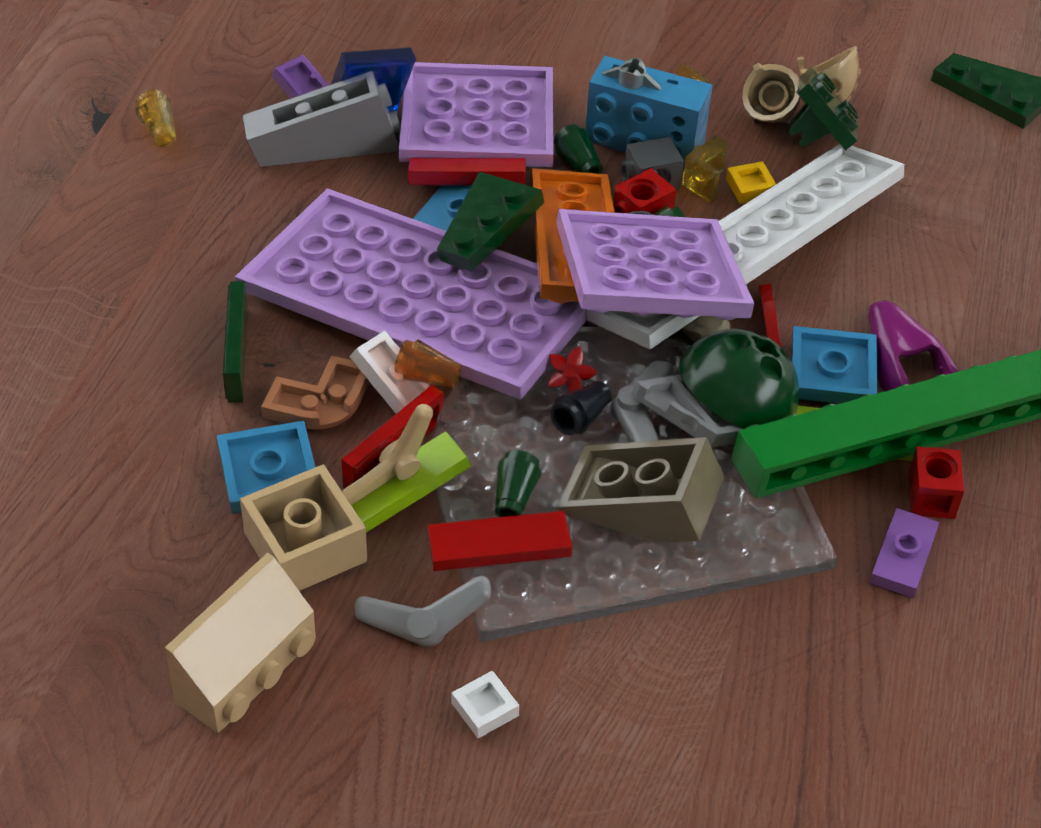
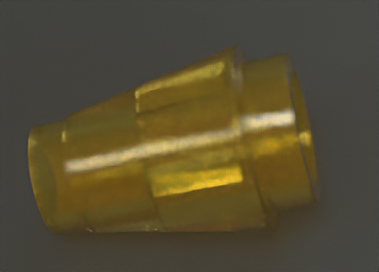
M156 89L141 93L135 102L134 111L136 116L157 146L172 144L176 139L170 98L164 95L162 91Z

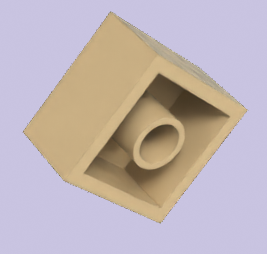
M324 464L240 498L244 534L260 559L266 553L275 557L299 591L367 562L366 527Z

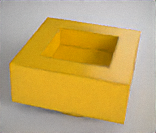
M763 161L727 168L726 181L739 204L750 202L776 185Z

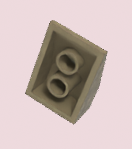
M707 437L585 445L557 508L559 511H565L566 516L656 543L700 541L724 475Z

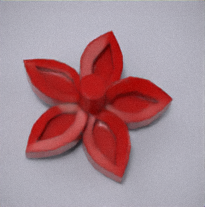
M580 346L570 352L567 360L561 355L550 354L551 364L558 372L551 376L547 387L559 388L567 383V388L571 392L582 387L580 380H590L598 372L591 366L582 364L583 352Z

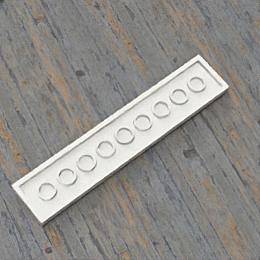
M838 144L718 221L745 283L748 284L904 178L905 164L854 146L845 151ZM587 309V321L648 349H652L699 317L694 315L690 318H681L673 314L660 313L642 316L624 311L595 313Z

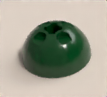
M745 329L719 330L696 341L680 358V375L695 397L715 414L742 429L755 424L762 425L777 421L797 412L800 390L796 370L785 351L768 337L757 335Z

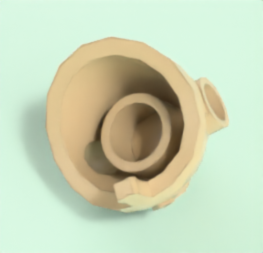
M853 46L835 57L812 67L817 74L823 71L831 79L836 87L833 93L841 102L844 100L849 101L858 85L857 80L860 78L861 68H859L857 46ZM803 56L797 57L800 76L808 70L805 67Z
M755 64L753 66L754 70L748 76L743 87L742 99L746 111L752 121L757 119L767 123L788 122L798 108L801 99L797 94L799 84L797 73L795 74L791 69L783 65Z

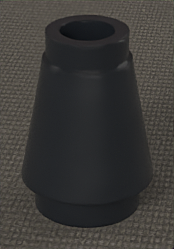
M595 381L592 384L558 396L550 411L554 426L565 435L584 433L607 404L611 402L612 393L609 387L601 381Z

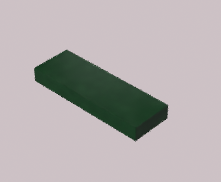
M230 281V284H228L222 373L225 398L228 399V402H243L248 320L245 281Z

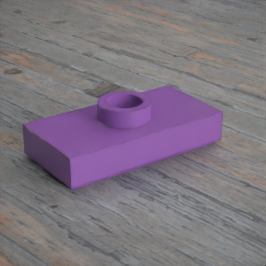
M304 54L273 69V79L290 99L329 86Z
M896 508L869 583L914 598L940 522Z

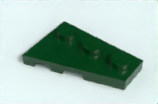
M955 53L951 54L933 70L931 81L1022 129L1041 113V77Z
M479 172L437 247L440 261L472 272L545 203L542 190Z

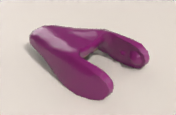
M886 300L875 302L870 306L868 313L871 334H876L877 379L884 391L909 384L908 378L898 359L923 354L926 351L930 353L937 375L959 372L938 338L901 307Z

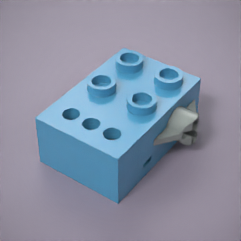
M604 56L589 81L586 130L592 143L626 152L627 144L670 136L684 160L683 169L691 171L705 143L713 85L646 67L639 58L623 61Z

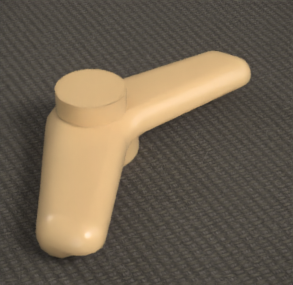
M420 404L416 407L399 440L392 442L382 451L379 457V465L342 490L351 505L395 476L399 480H406L419 470L421 463L416 458V455L433 416V410L429 405Z

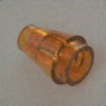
M407 339L404 341L394 367L396 373L403 375V380L450 388L456 386L462 370V364L455 362L450 357L419 339L415 342Z

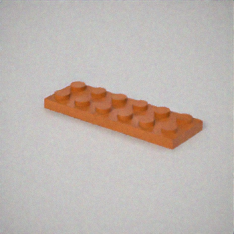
M532 168L530 186L542 190L545 202L533 213L540 299H548L561 304L570 301L579 302L556 225L558 210L614 213L608 174Z

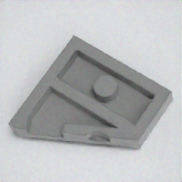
M681 375L637 381L631 393L634 399L693 437H707L711 447L736 443L739 430H743L707 408L689 390Z

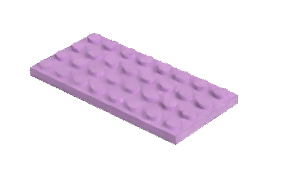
M328 188L235 276V281H245L246 293L368 341L385 330L405 355L519 400L525 396L551 364L549 355H558L587 320V309H581L579 302L570 301L561 304L548 299H540L537 263L495 249L472 272L441 262L437 247L446 233L445 230Z

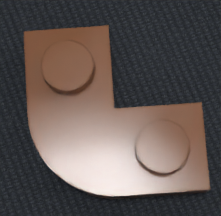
M331 356L317 386L276 376L261 406L262 418L284 424L304 421L306 429L313 430L337 426L348 420L356 412L370 381L352 360Z

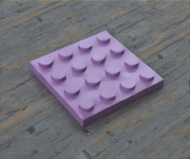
M407 62L399 142V162H409L410 157L526 158V167H553V67Z
M558 210L556 225L581 309H588L595 313L624 311L642 316L660 313L673 314L681 318H690L696 315L714 316L722 320H733L735 318L751 319L754 302L718 219Z

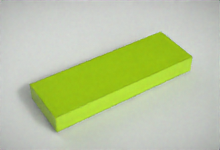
M446 431L419 448L416 458L421 463V466L412 477L406 480H399L395 476L351 505L366 527V533L471 467L468 457Z

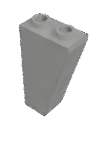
M373 71L243 115L246 138L260 167L389 153L399 150L397 134H400L401 122L396 111L389 112L387 107L392 105L389 92L385 83L378 85Z

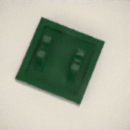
M812 67L800 76L797 94L805 104L792 118V126L789 133L795 135L801 131L802 137L799 140V145L802 147L831 133L846 151L858 141L859 122L857 119L860 116L848 100L841 102L833 93L836 87L831 79L823 71L817 74Z

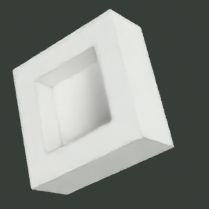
M493 670L451 693V704L477 738L486 735L519 716L520 705Z

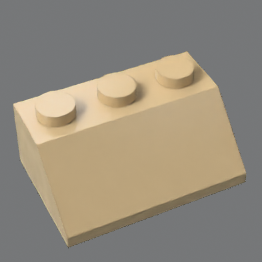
M266 553L165 647L175 703L217 734L230 722L238 721L246 713L250 702L264 689L273 687L280 679L283 670L296 657H303L307 654L316 639L314 610L275 557Z

